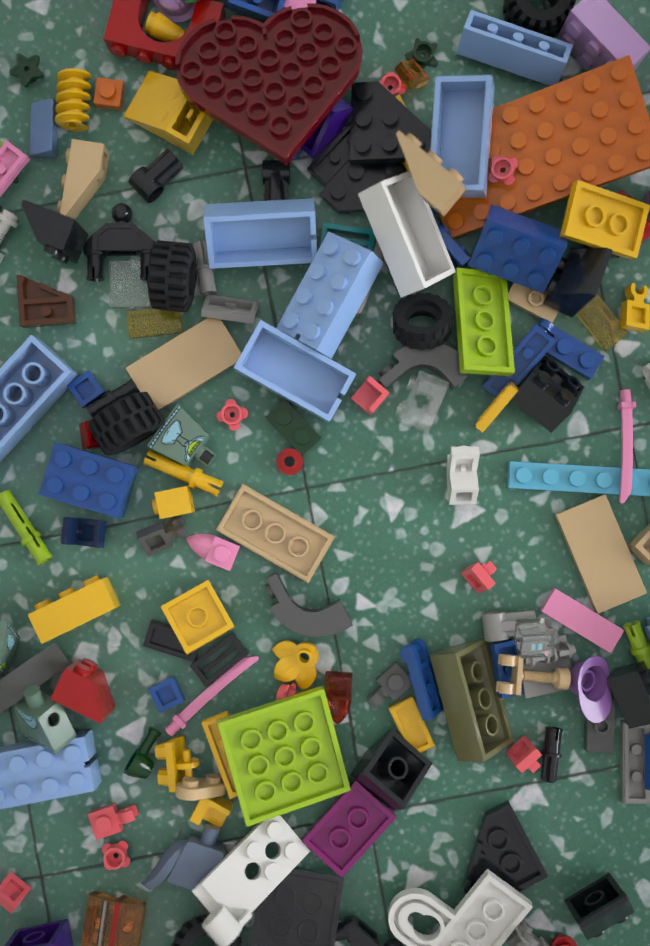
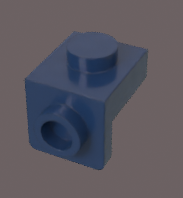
M64 517L61 544L104 548L107 521Z

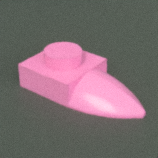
M195 534L186 538L191 549L199 557L208 563L231 571L240 545L211 534Z

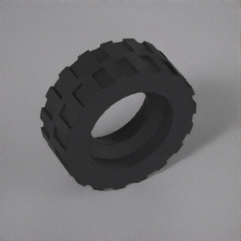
M431 293L407 295L406 298H402L394 306L393 334H395L397 341L399 340L402 345H406L411 349L430 350L436 346H441L443 342L449 339V335L452 333V307L448 304V301ZM416 316H429L436 319V323L431 326L419 327L410 324L409 319Z

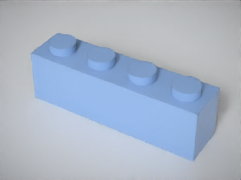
M471 10L464 25L456 54L551 86L559 83L573 44Z

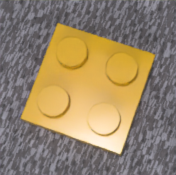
M209 580L160 606L187 655L235 628Z

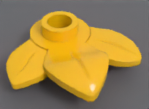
M289 640L277 643L272 648L274 654L280 658L274 668V678L281 682H290L295 679L301 690L310 687L317 676L315 665L319 660V651L316 646L310 642L296 644ZM301 653L308 654L309 659L302 658Z

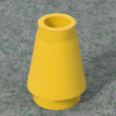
M153 11L150 12L144 28V32L149 34L150 38L163 42L177 40L186 33V30L181 29L180 26L161 12L155 13Z

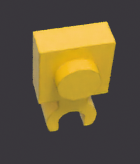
M635 283L625 287L627 300L621 303L620 328L640 333L650 330V304L644 303V299L648 295L647 286L639 288L638 294L635 291Z

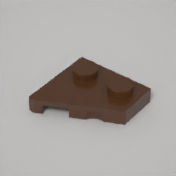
M16 275L20 327L31 328L76 324L73 296L30 280L25 276Z

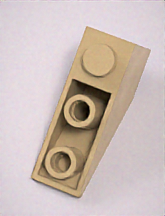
M398 131L396 135L418 193L426 203L444 217L466 191L462 183L464 178L453 168L447 171L441 166L442 159L430 150L428 153L420 148L422 143L414 135L408 133L405 136L402 132Z
M72 139L71 148H68L66 151L67 173L62 176L61 186L64 191L62 200L58 202L57 213L76 220L106 180L110 153L103 143Z

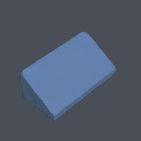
M45 99L31 103L30 157L57 158L58 125L55 123V116L57 115L55 107L57 102L54 99Z

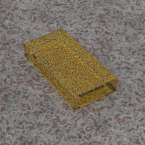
M598 293L577 313V316L604 351L610 349L629 334L625 329L620 328L619 320Z
M153 308L126 311L130 339L183 333L181 312L156 310Z

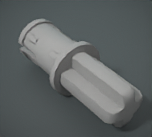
M197 241L193 244L196 253V273L199 279L200 294L202 296L207 294L213 295L217 293L213 273L215 269L209 268L206 241Z

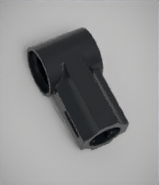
M167 148L150 165L137 169L131 175L128 182L147 203H152L163 193L164 186L184 167L176 155Z
M263 160L264 201L288 200L290 162L285 165L279 160Z

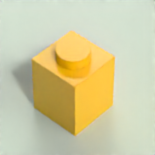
M189 486L154 492L155 499H152V506L155 515L159 514L160 519L195 512Z

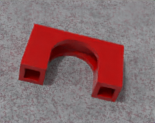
M113 0L103 39L109 52L117 57L125 58L129 56L145 64L153 62L161 64L166 69L176 70V55L185 37L197 26L214 18L216 22L225 20L224 3L213 0L196 1L191 23L186 33L179 39L171 42H158L149 38L143 32L144 20L150 0Z

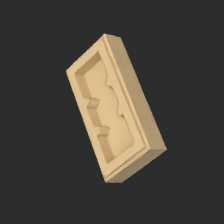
M513 282L508 291L509 303L538 319L544 318L553 323L559 311L544 305L547 294Z

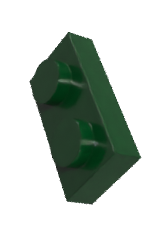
M285 399L266 416V419L301 456L321 439L320 435Z

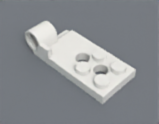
M281 816L258 823L192 890L194 895L210 912L202 923V927L218 946H228L235 940L242 927L253 916L251 913L310 852ZM270 842H276L279 848L277 855L273 858H268L265 854V848ZM255 862L259 867V872L256 877L248 879L245 875V868L249 863Z

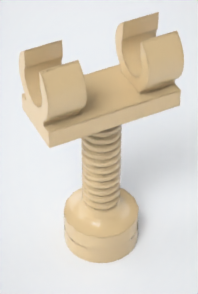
M499 654L498 664L512 666L511 682H496V692L521 695L522 680L552 683L553 687L559 690H568L570 687L571 674L568 668L556 667L552 673L523 670L524 657Z

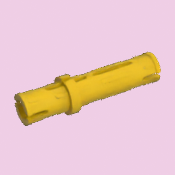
M152 449L147 452L146 455L156 459V461L144 458L143 464L145 466L152 467L184 481L193 489L197 487L216 497L219 495L220 490L211 487V484L222 488L224 481L202 473L203 470L200 468L193 469Z

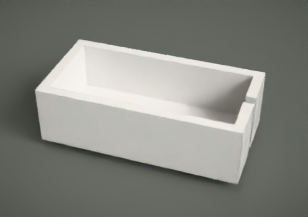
M410 171L381 181L358 193L400 297L422 290L456 272L430 206L418 193Z

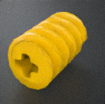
M68 68L57 73L56 79L58 83L56 90L58 93L56 94V102L58 104L55 107L57 113L55 123L65 130L85 132L90 128L82 124V122L90 120L89 115L82 113L90 111V105L85 102L90 101L91 96L89 93L84 92L91 89V84L86 82L92 78L90 72L82 69Z

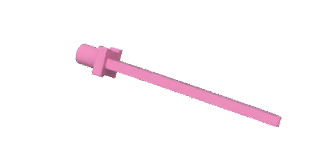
M630 389L620 390V403L617 405V411L621 410L620 504L625 503L632 490V410L636 407V402L631 400Z
M259 656L241 659L204 690L180 714L177 712L172 718L173 721L165 728V731L170 736H173L180 728L184 729L188 723L187 721L232 680L258 661Z

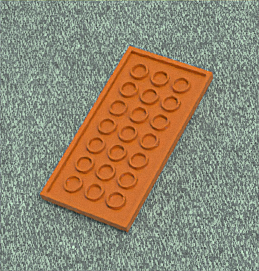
M630 55L493 108L488 174L491 172V160L494 156L499 155L509 159L514 157L518 161V167L514 171L515 182L512 185H506L504 182L498 181L491 183L488 179L486 198L460 197L444 217L440 214L442 224L448 228L452 239L481 230L491 204L523 215L569 198L572 183L577 180L600 187L650 169V118ZM502 168L500 171L504 173L506 169Z

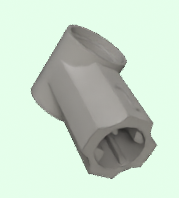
M535 610L481 613L485 641H503L511 636L537 634L538 621Z

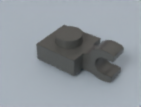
M181 515L173 517L166 526L162 522H158L137 531V539L147 555L150 556L173 546V539L185 536L187 534L183 526L185 522Z
M395 661L376 678L380 686L371 692L367 699L376 708L388 695L395 701L413 684L410 682L409 676Z

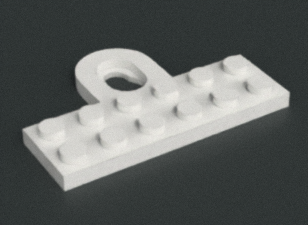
M486 869L455 909H452L425 889L408 888L399 892L390 903L388 922L394 936L406 946H502L533 908L531 900L489 869ZM413 912L431 915L439 921L440 926L433 934H421L410 924L408 916Z

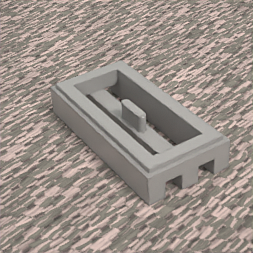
M207 294L201 308V317L255 324L259 302Z

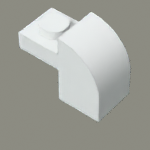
M479 446L451 447L450 454H447L449 505L476 504L479 492L477 477L480 457Z

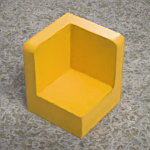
M222 796L199 800L189 821L200 825L202 819L213 825L222 827L225 819L230 815L234 803Z

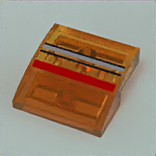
M98 891L88 894L81 946H140L146 902L126 895L115 898Z

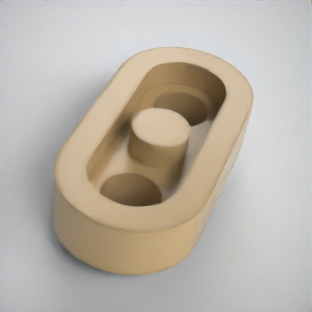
M206 774L205 778L199 779L184 777L182 781L176 784L175 796L181 800L196 801L223 796L226 794V788L219 774Z

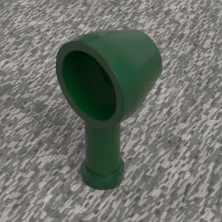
M149 727V732L140 747L132 754L124 770V773L128 776L146 779L150 775L154 762L147 754L157 737L161 735V732L157 729Z

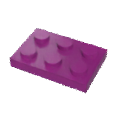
M356 779L349 784L351 791L340 794L302 837V842L341 878L396 818V814Z

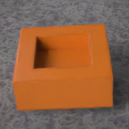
M97 77L93 101L95 107L122 111L125 91L124 81Z

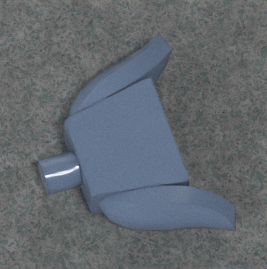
M206 823L201 836L190 834L188 839H179L172 843L161 856L151 874L141 884L148 890H151L168 877V883L193 890L228 854L226 852V845L217 842L220 828Z

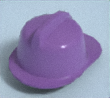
M592 656L587 658L585 662H574L573 668L570 671L571 683L569 688L573 694L578 696L581 712L585 718L591 722L599 723L606 719L612 706L611 688L607 680L610 675L609 667L600 656Z

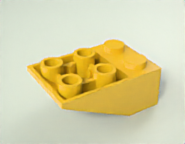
M150 70L123 116L191 155H194L213 121L211 117L195 108L185 98L177 79Z

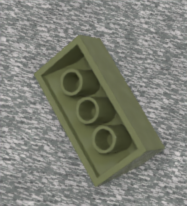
M481 638L447 647L430 655L457 761L484 762L513 743L514 740L503 699L497 697L488 642Z

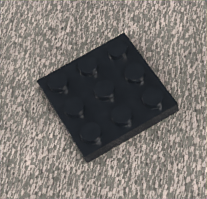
M293 869L256 908L250 946H335L344 877Z

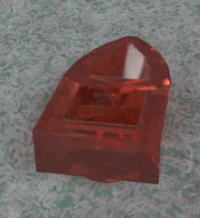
M325 672V694L332 720L336 724L342 722L350 710L353 672Z

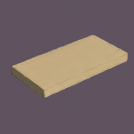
M206 318L126 367V370L139 391L148 392L158 410L161 411L233 367L238 361L241 352L221 319Z
M245 484L241 485L216 529L218 532L307 583L311 580L335 538L332 534Z
M606 494L554 514L595 613L599 614L647 594Z

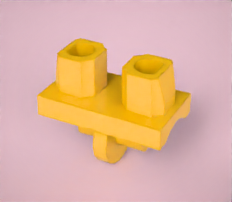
M178 735L169 741L161 742L155 746V757L157 760L166 759L167 766L158 770V785L168 786L169 792H176V784L182 781L184 777H193L192 769L200 765L199 758L191 757V750L186 749L185 735Z

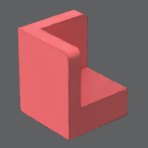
M368 376L362 386L351 397V400L371 416L388 397L389 392L371 376Z

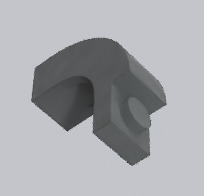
M447 345L436 346L430 350L411 349L408 346H404L391 356L396 365L393 366L390 363L379 372L381 378L377 382L386 389L406 372L417 368H425L437 373L452 390L471 374L460 373L459 353Z
M278 572L266 578L268 584L265 585L267 592L272 599L277 598L278 602L270 606V610L288 629L305 636L325 637L337 634L353 626L340 598L322 608H304L291 598Z
M56 642L0 679V714L24 698L23 691L27 687L32 685L41 686L70 665V662Z

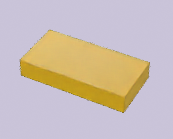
M513 382L507 383L476 420L475 427L482 433L518 392V386Z
M412 695L388 706L400 735L420 753L435 747Z

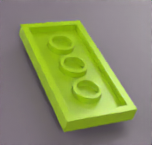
M457 267L455 269L456 272L453 273L460 373L511 376L515 373L507 280L478 269Z

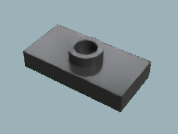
M612 697L610 713L605 720L596 723L585 718L584 750L586 752L614 753L615 698Z

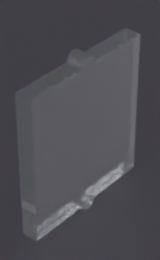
M130 258L129 261H110L111 308H130L135 310L136 308L152 307L148 296V281L140 280L141 261H135L133 258Z

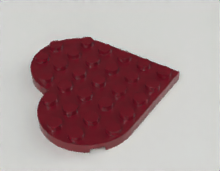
M307 3V7L293 10L290 6L276 12L264 23L244 16H231V20L216 22L214 18L197 26L185 37L176 55V75L183 95L195 108L285 165L291 161L352 86L362 66L363 49L358 29L346 15L334 8L321 4Z

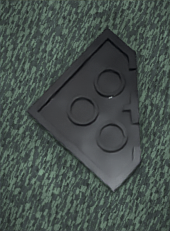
M379 81L356 82L352 84L351 107L353 109L350 121L349 155L351 165L407 162L396 135L398 131L402 132L405 136L408 133L414 135L422 143L420 148L426 153L431 150V130Z
M349 161L323 188L319 196L338 214L365 211L358 193L381 181L407 171L402 162L351 165Z
M509 801L484 813L462 885L465 894L468 893L486 869H489L519 892L549 877Z

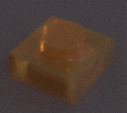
M415 59L400 61L394 69L400 76L401 83L410 90L424 87L430 80Z

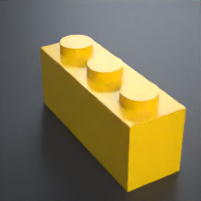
M98 575L84 581L85 587L75 591L74 587H71L59 593L60 599L52 603L50 599L34 605L36 611L27 615L41 644L121 606L108 576L99 579Z

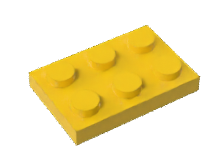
M577 180L572 183L560 237L593 248H609L613 250L612 254L629 260L637 259L650 205Z

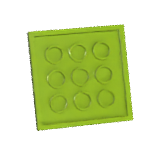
M322 686L217 720L246 827L351 791L325 690Z

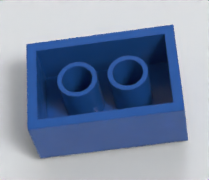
M491 204L473 247L468 266L544 293L567 248L568 239L560 237L561 230Z
M55 442L39 495L115 518H124L139 466Z

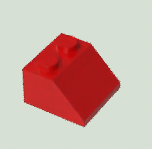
M86 658L83 660L79 659L65 668L50 699L101 724L115 708L103 670L97 668L98 664Z

